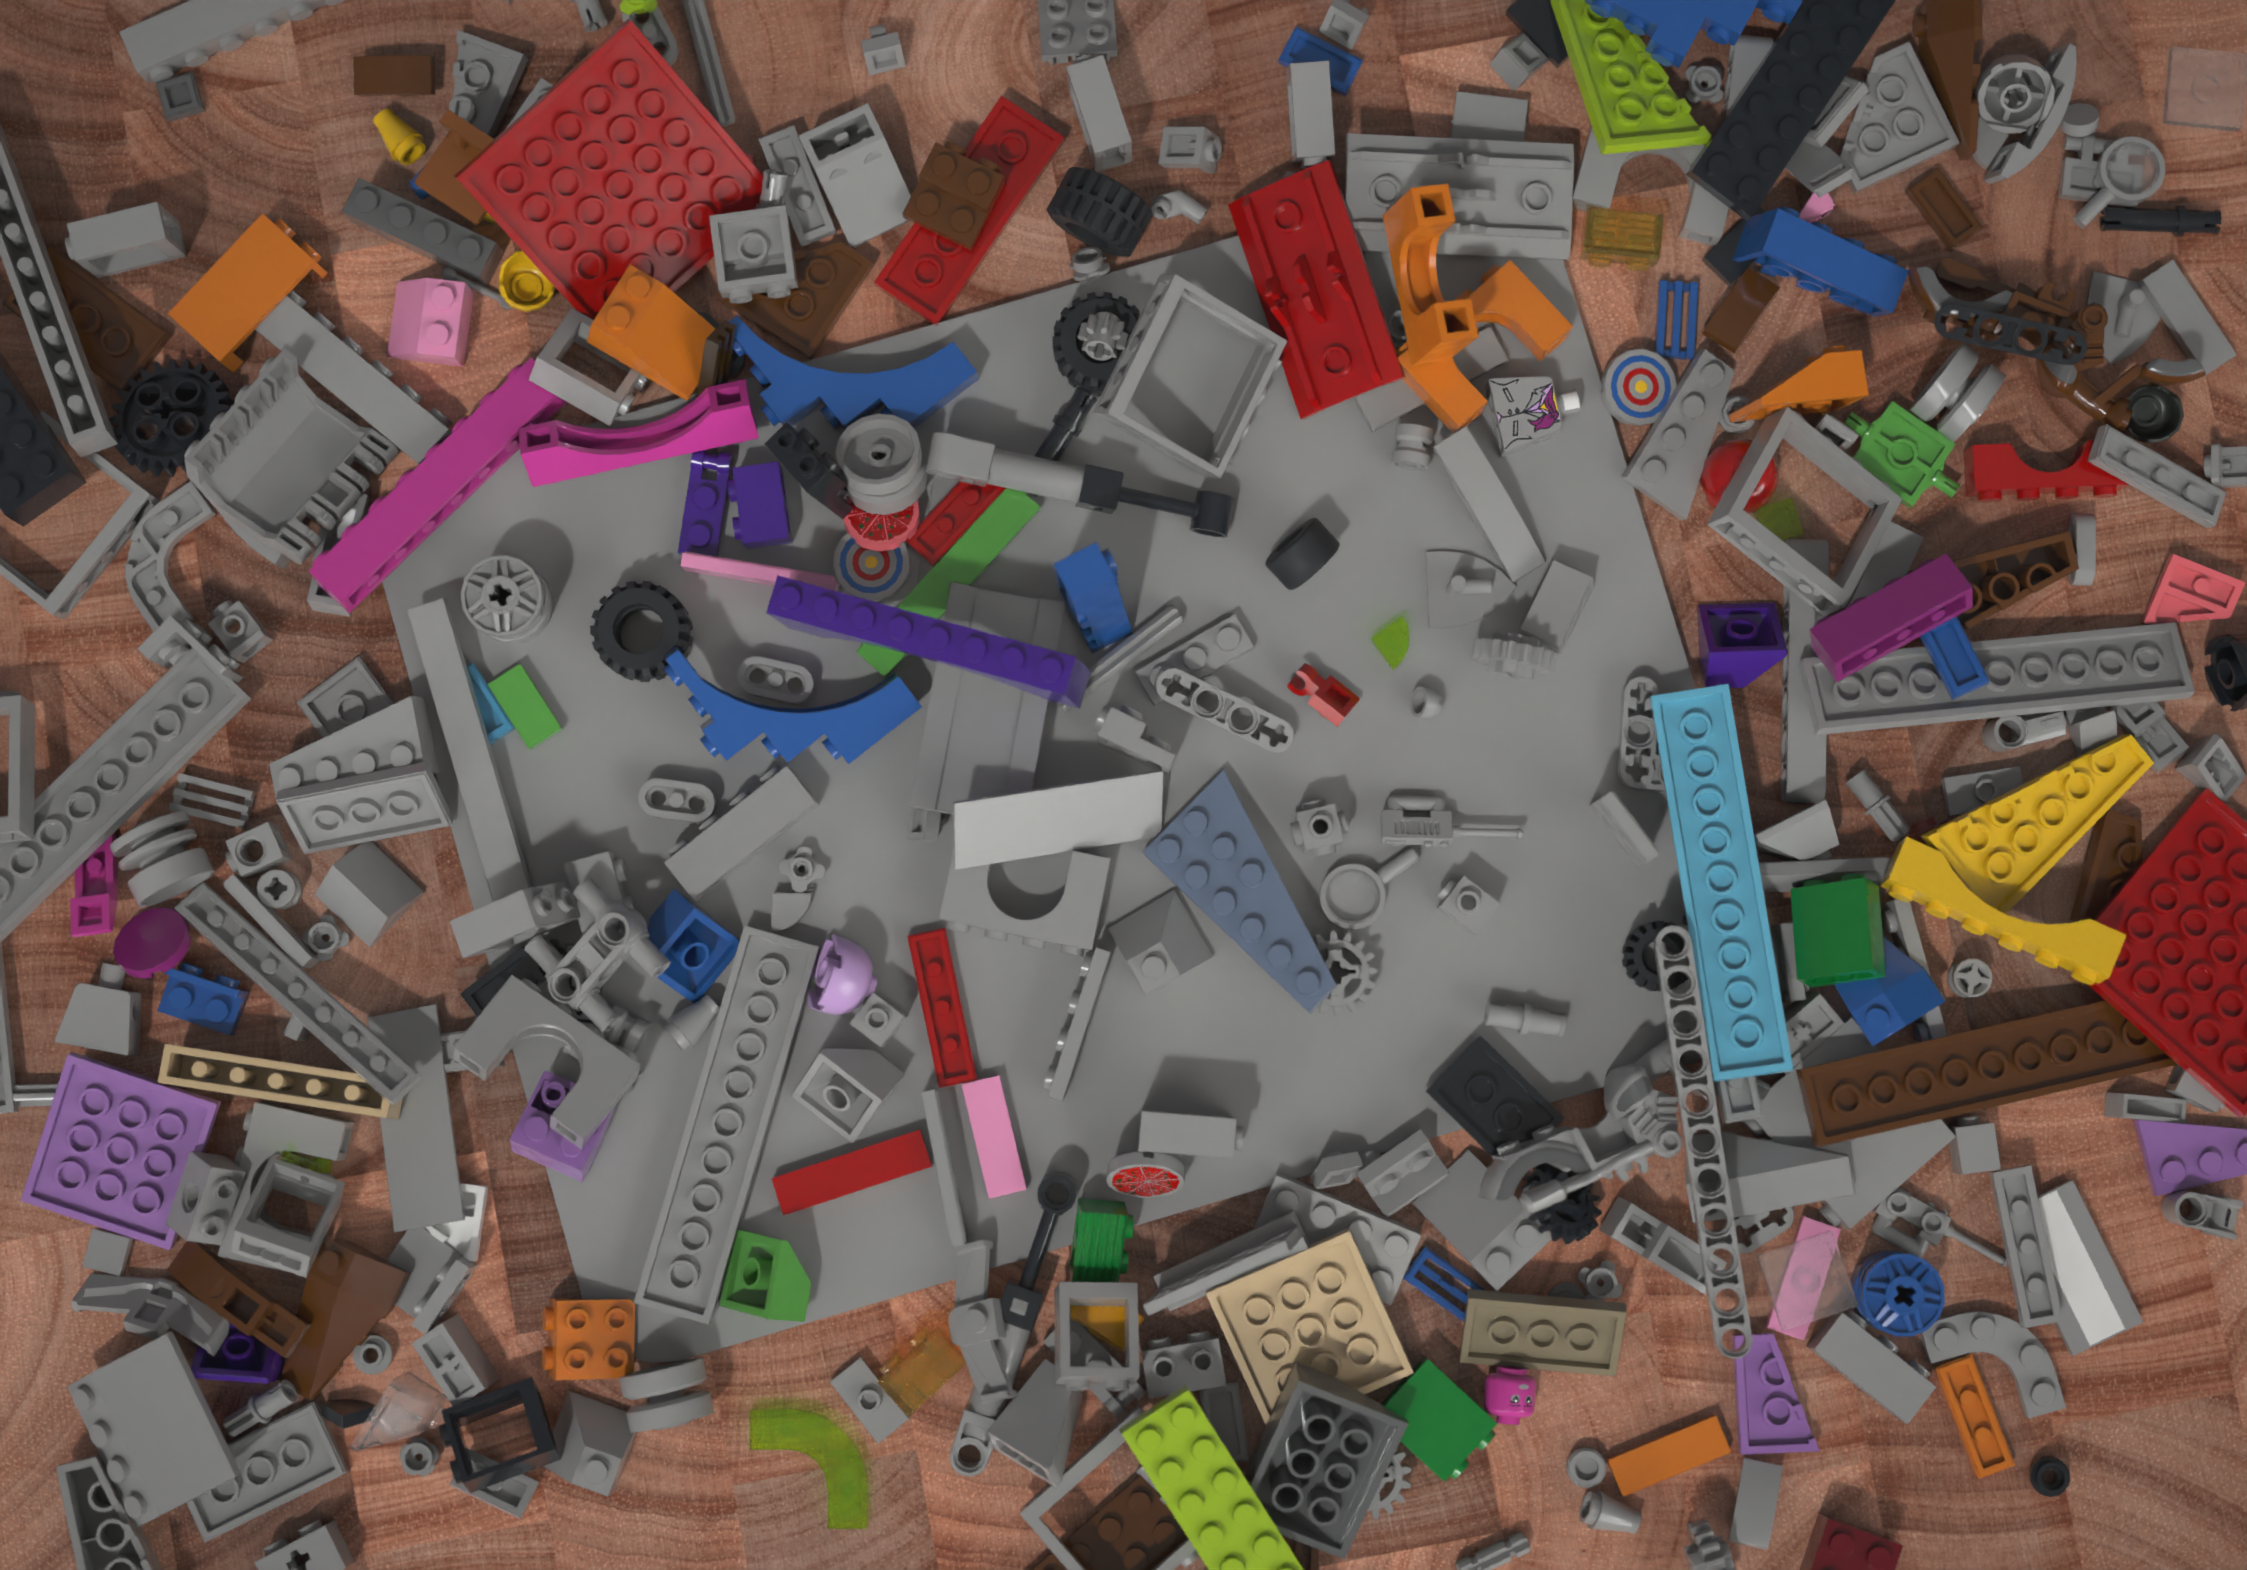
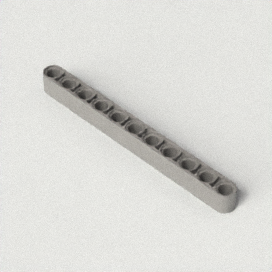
M1668 926L1657 933L1654 939V952L1712 1334L1715 1346L1724 1356L1738 1359L1744 1357L1752 1347V1333L1692 941L1685 929L1679 926ZM1676 933L1682 938L1683 949L1679 954L1670 955L1663 950L1661 944L1664 935ZM1673 972H1682L1688 977L1689 988L1684 994H1675L1669 989L1667 985L1668 978ZM1688 1011L1694 1016L1695 1027L1690 1033L1682 1034L1675 1029L1673 1022L1678 1012ZM1687 1050H1693L1700 1055L1701 1066L1696 1072L1687 1073L1680 1066V1057ZM1695 1089L1703 1091L1707 1097V1105L1700 1112L1690 1111L1685 1103L1687 1094ZM1700 1129L1708 1130L1713 1136L1711 1148L1704 1152L1696 1151L1692 1145V1136ZM1705 1169H1714L1719 1176V1184L1712 1191H1704L1698 1185V1176ZM1711 1209H1720L1725 1215L1723 1227L1716 1231L1707 1229L1704 1224V1216ZM1720 1248L1728 1250L1731 1254L1730 1265L1724 1270L1713 1269L1710 1264L1711 1254ZM1726 1288L1734 1290L1737 1294L1736 1305L1729 1310L1718 1308L1716 1304L1717 1294ZM1733 1328L1742 1331L1744 1336L1743 1343L1739 1348L1729 1350L1723 1346L1722 1337L1727 1330Z

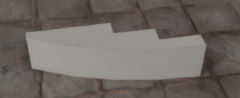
M1467 426L1433 447L1434 453L1451 477L1454 489L1471 513V520L1509 579L1514 583L1544 564L1545 560L1527 526Z

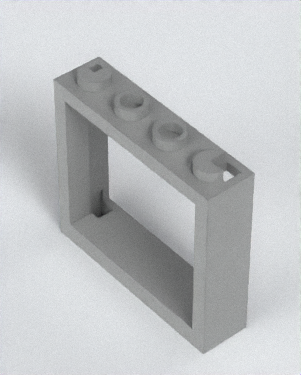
M1161 274L1093 413L1200 475L1209 478H1222L1227 465L1233 464V453L1239 440L1243 439L1250 429L1251 421L1249 419L1255 407L1266 396L1268 389L1266 384L1272 372L1282 362L1278 359L1287 340L1177 274ZM1179 300L1257 345L1203 458L1124 414Z
M1787 406L1765 418L1707 525L1824 616L1846 607L1902 498L1893 492L1886 482L1877 479L1867 471L1859 460L1847 455L1834 444L1829 436L1817 431L1805 421L1800 413L1791 410ZM1782 438L1872 509L1834 581L1743 510Z
M42 411L40 414L53 432L68 443L61 422ZM99 452L84 457L131 494L52 593L49 594L0 555V574L53 616L63 620L68 617L129 541L143 516L161 501Z
M3 691L0 692V716L9 715L8 816L0 817V843L34 840L35 705L19 692Z
M1139 1404L1064 1469L1061 1483L1057 1488L1047 1484L1020 1508V1515L1067 1570L1086 1569L1044 1522L1041 1516L1125 1442L1119 1429L1145 1412ZM1187 1538L1152 1570H1174L1180 1564L1185 1568L1195 1561L1199 1554Z

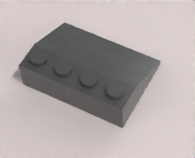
M1296 1362L1244 1473V1477L1281 1535L1345 1559L1408 1426V1420L1337 1378Z

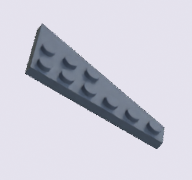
M1223 769L1142 853L1293 999L1311 1014L1337 985Z

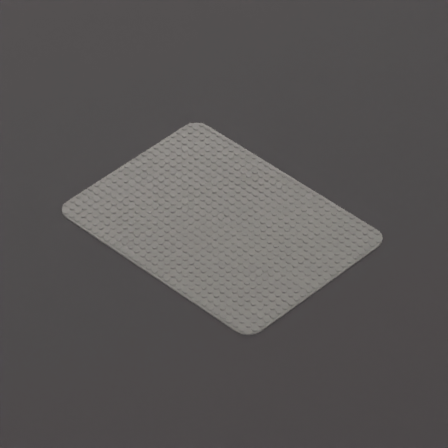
M1239 236L1101 275L1100 278L1093 281L1084 280L943 321L938 326L933 324L802 363L838 373H875L902 368L923 360L954 342L975 368L979 379L917 426L915 431L918 433V437L932 439V435L935 432L948 433L995 444L994 448L1035 456L1054 426L1052 420L1055 415H1061L1076 389L1068 383L1066 376L1062 377L1058 370V365L1054 358L1052 339L1056 320H1060V313L1065 307L1069 309L1074 299L1080 297L1082 301L1087 299V293L1095 292L1096 297L1103 296L1104 292L1112 293V298L1119 299L1120 296L1126 298L1127 304L1131 307L1135 305L1141 314L1159 275L1177 274L1269 330L1270 328ZM1365 251V260L1385 319L1388 320L1394 313L1395 307L1400 305L1390 252ZM1510 258L1573 326L1569 337L1541 362L1507 328L1491 322L1476 323L1478 332L1491 327L1508 358L1507 363L1470 381L1487 401L1485 385L1489 379L1549 376L1552 378L1555 394L1576 390L1580 403L1579 413L1560 416L1562 430L1559 435L1504 457H1500L1488 402L1484 412L1467 426L1510 496L1545 560L1544 564L1515 581L1514 585L1516 588L1501 606L1486 617L1468 625L1450 628H1429L1426 552L1450 551L1467 553L1484 559L1507 576L1471 520V513L1454 489L1451 477L1433 451L1435 445L1450 437L1453 433L1427 405L1372 432L1354 398L1302 420L1300 419L1282 363L1272 372L1266 384L1268 388L1266 396L1255 407L1249 419L1251 421L1250 429L1246 436L1239 440L1233 453V464L1227 465L1222 478L1204 477L1095 415L1093 411L1100 399L1098 392L1091 391L1090 394L1098 401L1093 405L1080 425L1081 433L1078 437L1072 438L1058 462L1081 467L1089 464L1124 473L1122 487L1195 502L1197 491H1212L1231 496L1235 500L1227 537H1212L1191 531V517L1123 502H1118L1117 509L1113 514H1107L1075 507L1073 502L1041 495L1034 497L1025 492L1041 507V510L971 585L978 589L1035 599L1065 601L1057 587L1053 564L1097 542L1101 551L1108 548L1117 565L1118 589L1133 633L1168 606L1173 605L1183 617L1182 624L1084 698L1080 709L1073 707L1069 711L1064 712L1056 702L1048 700L1032 790L1130 775L1132 773L1156 771L1098 742L1099 732L1095 730L1094 725L1104 705L1120 710L1121 706L1125 705L1143 715L1142 722L1147 724V731L1143 740L1148 742L1150 736L1160 739L1171 745L1170 753L1175 755V762L1168 776L1163 774L1161 833L1224 769L1315 945L1317 946L1315 936L1318 934L1323 937L1324 941H1328L1330 931H1336L1338 940H1342L1346 933H1351L1350 943L1355 945L1363 940L1365 945L1361 952L1364 955L1373 953L1375 956L1367 962L1368 966L1378 968V973L1369 975V981L1375 983L1376 988H1365L1364 993L1369 1000L1364 1003L1356 999L1354 1001L1356 1011L1351 1012L1346 1005H1343L1341 1015L1335 1016L1333 1006H1328L1326 1012L1322 1014L1319 1013V1004L1309 1014L1144 856L1142 852L1157 837L1074 850L1111 858L1093 951L1084 950L1083 957L1061 953V945L1046 942L1045 949L1022 945L1023 937L1009 934L1007 941L984 937L985 929L970 927L969 934L946 929L977 1079L982 1080L1000 1075L1027 1190L988 1198L962 1085L957 1084L943 1088L938 1086L907 938L908 935L946 928L947 925L946 921L939 920L954 847L953 815L942 813L944 825L941 833L938 835L937 842L907 840L911 806L909 804L936 666L935 661L908 654L886 677L888 678L895 672L922 707L850 764L842 756L837 760L833 758L822 743L827 738L825 734L788 763L782 755L775 759L761 742L766 737L764 732L727 761L720 753L713 757L700 741V738L705 735L700 725L711 718V716L707 713L704 717H701L688 700L693 694L684 683L677 686L667 673L665 674L666 678L661 680L654 678L650 679V682H640L636 679L632 681L617 674L604 664L599 658V653L594 650L592 644L594 636L590 634V625L595 623V619L592 618L594 609L599 611L602 605L599 601L603 596L608 598L612 595L611 589L614 587H626V582L635 581L637 584L648 581L656 586L661 585L666 588L688 611V617L692 621L693 630H691L693 643L692 646H688L686 651L689 654L687 660L702 678L736 697L772 707H819L855 697L885 680L878 671L856 652L862 644L834 640V638H822L789 629L767 614L774 586L683 570L680 566L682 555H679L677 552L691 470L692 453L532 487L519 449L382 581L414 696L425 697L439 768V773H436L440 790L453 815L451 830L474 910L492 903L493 899L407 609L441 598L448 600L467 666L471 663L476 664L489 684L518 664H522L563 730L532 750L528 749L516 729L491 744L532 887L562 881L568 882L564 863L607 851L613 852L616 859H623L628 880L622 881L626 896L632 895L637 911L645 919L647 929L649 918L671 891L676 889L701 907L738 939L741 938L744 925L819 946L820 949L826 939L832 940V934L848 938L859 943L871 958L873 964L872 974L877 976V985L874 993L879 994L907 1016L886 1046L880 1048L850 1025V1022L869 999L868 997H865L861 1005L853 1011L833 1015L810 1009L806 995L738 1228L789 1242L811 1282L805 1322L766 1319L720 1306L723 1289L722 1283L712 1321L709 1325L635 1304L634 1358L648 1363L681 1361L956 1279L957 1246L951 1247L921 1095L923 1091L937 1089L940 1093L968 1236L967 1243L979 1240H990L993 1242L989 1261V1269L1028 1258L1043 1213L1037 1197L1038 1187L1043 1178L1049 1173L1059 1171L1072 1176L1076 1182L1078 1192L1072 1208L1064 1212L1063 1215H1058L1046 1252L1072 1245L1078 1198L1125 1202L1128 1215H1133L1134 1226L1271 1186L1276 1172L1293 1179L1312 1174L1319 1165L1320 1159L1331 1152L1340 1151L1342 1154L1358 1151L1359 1156L1372 1150H1379L1380 1153L1391 1150L1420 1129L1428 1139L1461 1130L1463 1128L1425 1091L1480 1035L1549 1103L1604 1087L1605 1079L1611 1070L1622 1065L1635 1064L1651 1049L1666 1040L1667 1031L1661 992L1648 991L1646 988L1637 986L1633 979H1629L1626 974L1627 969L1622 964V960H1624L1622 949L1627 943L1626 939L1629 934H1632L1635 931L1634 929L1646 923L1654 921L1672 922L1687 932L1688 927L1682 924L1685 908L1666 792L1633 790L1621 784L1618 778L1621 695L1624 686L1630 680L1641 676L1650 678L1655 682L1659 695L1696 689L1634 487L1621 478L1627 469V464L1612 416L1602 401V384L1563 260ZM1179 300L1124 414L1203 458L1257 345ZM1399 325V330L1404 331V325ZM1078 340L1079 352L1087 360L1094 363H1107L1116 359L1113 357L1103 361L1093 359L1086 351L1082 350L1084 341ZM1118 350L1117 357L1122 353L1123 350ZM755 377L747 378L746 383L755 410L759 438L706 450V453L719 455L720 452L733 453L730 479H734V467L779 461L765 443L782 427V424L778 423L776 426H773L760 408L765 403L760 393L767 389L770 384L768 383L762 387ZM697 393L692 394L689 401L679 398L627 413L625 416H617L611 426L600 421L582 427L620 429L651 423L681 410L697 398ZM822 404L793 427L798 431L803 427L806 428L820 443L816 447L817 451L821 455L827 452L838 463L835 452L838 439L844 432V429L840 424L835 428L830 425L820 411L825 407ZM881 406L871 415L881 414L880 412L883 409H885V407ZM1397 424H1417L1434 430L1433 442L1426 446L1428 448L1427 453L1430 455L1429 469L1412 470L1391 464L1392 452L1400 444L1395 438ZM780 461L779 463L783 468L792 543L746 549L742 544V540L735 539L732 518L739 517L737 502L730 501L728 492L718 557L832 575L836 578L833 568L834 551L841 538L847 534L844 520L808 494ZM705 469L703 479L716 481L717 470ZM934 476L928 515L960 481ZM1317 518L1340 543L1339 548L1334 556L1309 580L1294 590H1288L1267 568L1265 562L1272 551L1295 529L1309 519ZM507 555L521 559L546 580L552 591L554 608L549 623L538 636L525 643L507 644L492 639L470 623L462 609L460 592L464 579L475 564L488 557ZM922 557L917 584L933 568ZM1553 560L1593 577L1594 588L1562 654L1557 653L1555 668L1552 674L1534 672L1533 680L1512 679L1487 672L1488 665L1470 659L1475 638L1493 640L1494 633H1515L1526 637L1527 634L1521 632L1520 628ZM838 584L837 592L842 593V586ZM503 589L501 590V598L496 601L504 606L507 604L506 598L512 594ZM1065 604L1057 652L1075 656L1089 668L1132 634L1092 654L1067 604ZM643 610L632 614L622 627V644L632 653L639 654L652 650L662 638L663 621L658 614L650 610ZM1235 614L1253 643L1254 649L1209 674L1202 680L1287 721L1294 730L1293 743L1284 752H1270L1166 701L1154 706L1137 678L1135 671ZM1539 644V647H1543L1546 650H1552L1548 647ZM752 656H761L800 665L806 668L813 676L815 682L814 693L808 701L798 705L753 696L744 691L739 685L737 679L738 668L745 659ZM1304 663L1311 665L1325 680L1330 675L1361 698L1338 727L1321 716L1317 710L1307 703L1311 696H1298L1287 687L1295 675L1299 677L1296 672ZM761 670L755 671L751 676L752 682L755 684L763 682L765 673ZM800 679L791 680L789 690L791 692L800 691L803 686ZM1197 683L1192 684L1190 689L1185 688L1180 691V693L1186 696L1182 701L1183 704L1188 705L1189 695L1197 686ZM1638 684L1636 690L1630 691V696L1637 698V710L1635 712L1628 710V716L1643 715L1650 718V711L1642 712V703L1645 699L1650 698V693L1645 692L1643 685ZM1422 686L1435 689L1442 696L1443 700L1439 702L1443 706L1442 711L1434 718H1420L1412 715L1410 699L1417 687ZM1209 690L1201 692L1196 699L1197 708L1201 712H1211L1217 706V696ZM1237 708L1231 714V723L1237 729H1244L1251 723L1252 715L1247 708ZM1260 715L1259 725L1251 734V737L1257 738V732L1260 731L1271 738L1270 745H1273L1276 740L1283 742L1286 735L1281 733L1282 725L1278 724L1276 729H1271L1261 724L1266 719V716ZM1635 722L1628 727V737L1633 743L1642 744L1646 742L1649 732L1643 723ZM1656 741V755H1659L1658 742ZM1626 748V755L1634 754V764L1626 768V774H1631L1633 781L1638 782L1639 777L1646 775V769L1639 767V756L1642 754L1648 756V750L1633 751ZM776 766L781 770L788 766L819 806L700 900H693L664 862L671 857L668 851L685 838L691 842L701 834L698 828L704 822L691 823L655 818L646 814L638 803L640 787L646 781L653 778L702 784L714 793L717 806L713 815L717 814L721 818L732 809L729 803L735 797L746 790L751 794L763 784L760 782V779L768 771ZM1614 791L1658 849L1659 855L1648 863L1636 867L1590 804L1606 793ZM657 792L653 795V803L656 806L662 805L666 800L663 792ZM1392 795L1440 796L1445 801V811H1452V826L1482 829H1517L1519 827L1523 830V836L1520 839H1517V837L1460 836L1459 838H1453L1451 846L1426 847L1425 845L1392 846L1390 844H1381L1382 809L1387 810V800ZM693 798L691 808L694 811L701 810L704 806L703 798ZM1324 799L1325 805L1335 803L1337 812L1344 811L1349 833L1343 834L1344 842L1336 845V853L1314 858L1313 851L1303 853L1302 845L1295 846L1290 823L1296 822L1295 814L1303 811L1301 804ZM1403 811V817H1429L1430 811ZM1316 820L1313 823V829L1317 834L1327 832L1328 826L1325 821ZM799 847H809L812 850V857L818 864H822L825 867V875L822 879H816L813 883L809 884L807 890L802 892L812 894L810 907L803 918L786 930L772 932V892L799 893L792 889V882L787 875L780 873L779 864L783 859L789 860L793 857ZM1410 847L1415 851L1420 860L1384 884L1386 892L1385 906L1379 918L1371 925L1359 930H1346L1335 926L1325 917L1320 907L1319 892L1324 879L1331 871L1345 864H1360L1376 872ZM1072 851L993 863L989 877V890L995 905L1006 915L1020 920L1037 919L1051 912L1057 906L1064 893ZM800 866L798 870L800 873H804L806 868L805 866ZM1358 871L1341 872L1330 881L1326 895L1327 906L1330 912L1341 921L1348 923L1364 922L1375 912L1378 904V888L1375 882L1364 873ZM1464 875L1501 903L1476 936L1470 934L1437 908L1443 901L1437 895L1450 878L1457 882ZM1175 890L1213 957L1146 996L1109 933L1108 928ZM578 918L542 933L548 941L552 938L554 940L557 939L563 948H565V943L576 944L583 937ZM1770 929L1779 987H1781L1778 952ZM626 930L619 933L624 937ZM531 939L507 949L486 953L490 970L521 947H525ZM1652 942L1645 949L1644 960L1650 969L1657 971L1654 942ZM1662 942L1661 945L1663 950L1666 953L1673 955V951L1670 948V946L1665 942ZM1097 947L1111 952L1062 1102L1047 1097L1050 1089L1043 1087L1049 1066L1057 1067L1062 1053L1055 1050L1062 1027L1070 1028L1074 1014L1067 1012L1073 991L1081 992L1086 977L1079 975L1085 954L1093 955ZM1341 948L1342 957L1351 965H1360L1357 958L1350 951ZM1323 949L1320 951V954L1324 961L1327 959V949ZM629 955L603 984L602 998L612 1008L618 1005L628 1010L629 1016L632 1018H642L652 1023L646 1039L635 1055L637 1057L636 1062L640 1064L639 1070L643 1071L640 1079L636 1080L638 1083L630 1093L626 1091L616 1104L601 1147L584 1182L546 1167L583 1300L629 1299L634 1302L717 1020L716 1016L694 1047L690 1045L682 1051L666 1034L663 1027L669 1023L667 1018L692 1005L693 1002L657 977L651 978L643 967ZM734 958L702 996L703 998L707 994L719 1008ZM1332 962V967L1329 969L1336 984H1339V978L1354 973L1353 971L1339 969L1337 962ZM811 978L809 989L816 990V978ZM1351 979L1344 987V998L1350 996L1357 989L1361 979ZM1689 979L1671 991L1675 994H1684L1689 988ZM546 980L538 985L542 992L540 995L554 1003L556 1000L549 993ZM1490 1000L1496 1003L1522 1006L1523 1003L1532 1004L1534 1009L1559 1013L1565 1012L1566 1027L1563 1037H1557L1555 1035L1530 1031L1527 1035L1519 1034L1517 1029L1492 1025L1486 1026L1484 1016L1487 1002ZM1680 1011L1675 1015L1674 1025L1680 1023L1686 1030L1690 1029L1692 1031L1694 1029L1695 1019L1690 1012ZM535 1036L527 1038L513 1047L527 1102H529L544 1070L575 1084L581 1075L580 1063L578 1059L563 1052L566 1044L562 1041L547 1036ZM612 1043V1045L616 1048L619 1046L615 1043ZM824 1048L875 1050L905 1073L890 1097L853 1144L792 1097L794 1091ZM1141 1110L1237 1118L1236 1126L1243 1127L1242 1151L1234 1150V1158L1165 1153L1175 1157L1184 1165L1185 1184L1181 1190L1172 1195L1159 1198L1131 1197L1114 1191L1108 1186L1106 1180L1108 1164L1113 1158L1124 1153L1138 1151ZM921 1129L932 1167L783 1216L771 1178ZM1140 1151L1143 1152V1157L1153 1158L1154 1153H1157ZM1055 1182L1047 1187V1195L1051 1201L1060 1203L1068 1198L1069 1192L1064 1184Z

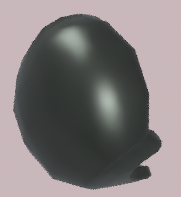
M2148 384L2136 387L2126 396V398H2129L2128 409L2133 410L2125 431L2133 438L2145 443H2155L2168 440L2180 429L2184 412L2181 400L2175 393L2163 386Z

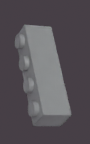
M776 766L768 771L760 779V782L763 784L751 794L748 790L739 794L729 803L732 808L721 818L717 814L713 815L698 828L701 834L691 842L686 838L681 840L668 851L671 857L664 864L693 900H700L819 806L788 766L782 770Z

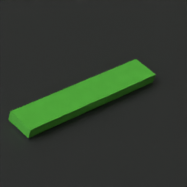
M1006 488L896 608L941 619L946 613L951 582L971 586L1041 510V507L1025 492ZM865 643L856 651L885 679L908 655L903 652Z

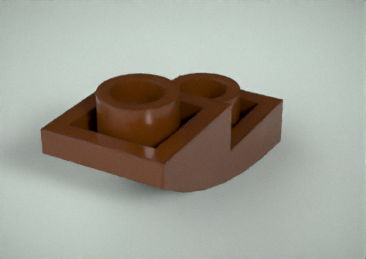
M378 55L353 57L354 95L356 96L398 95L405 97L436 95L435 56Z
M1747 268L1718 307L1702 334L1735 354L1753 331L1757 320L1775 299L1780 287Z

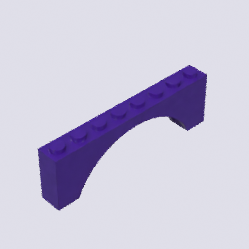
M778 575L766 612L789 629L822 638H836L870 644L925 658L999 681L1043 699L1079 709L1091 673L1077 657Z

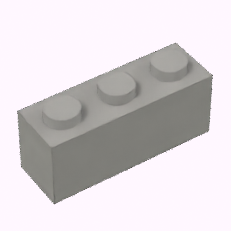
M1834 1310L1806 1347L1894 1417L1908 1424L1936 1388L1934 1384L1927 1380L1931 1373L1913 1359L1907 1364L1896 1354L1900 1349L1880 1334L1876 1339L1865 1331L1869 1324L1853 1311L1849 1310L1845 1315L1843 1312Z

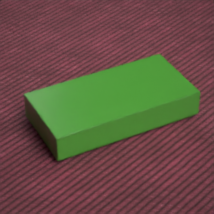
M518 664L487 684L528 749L532 750L563 730L522 664Z

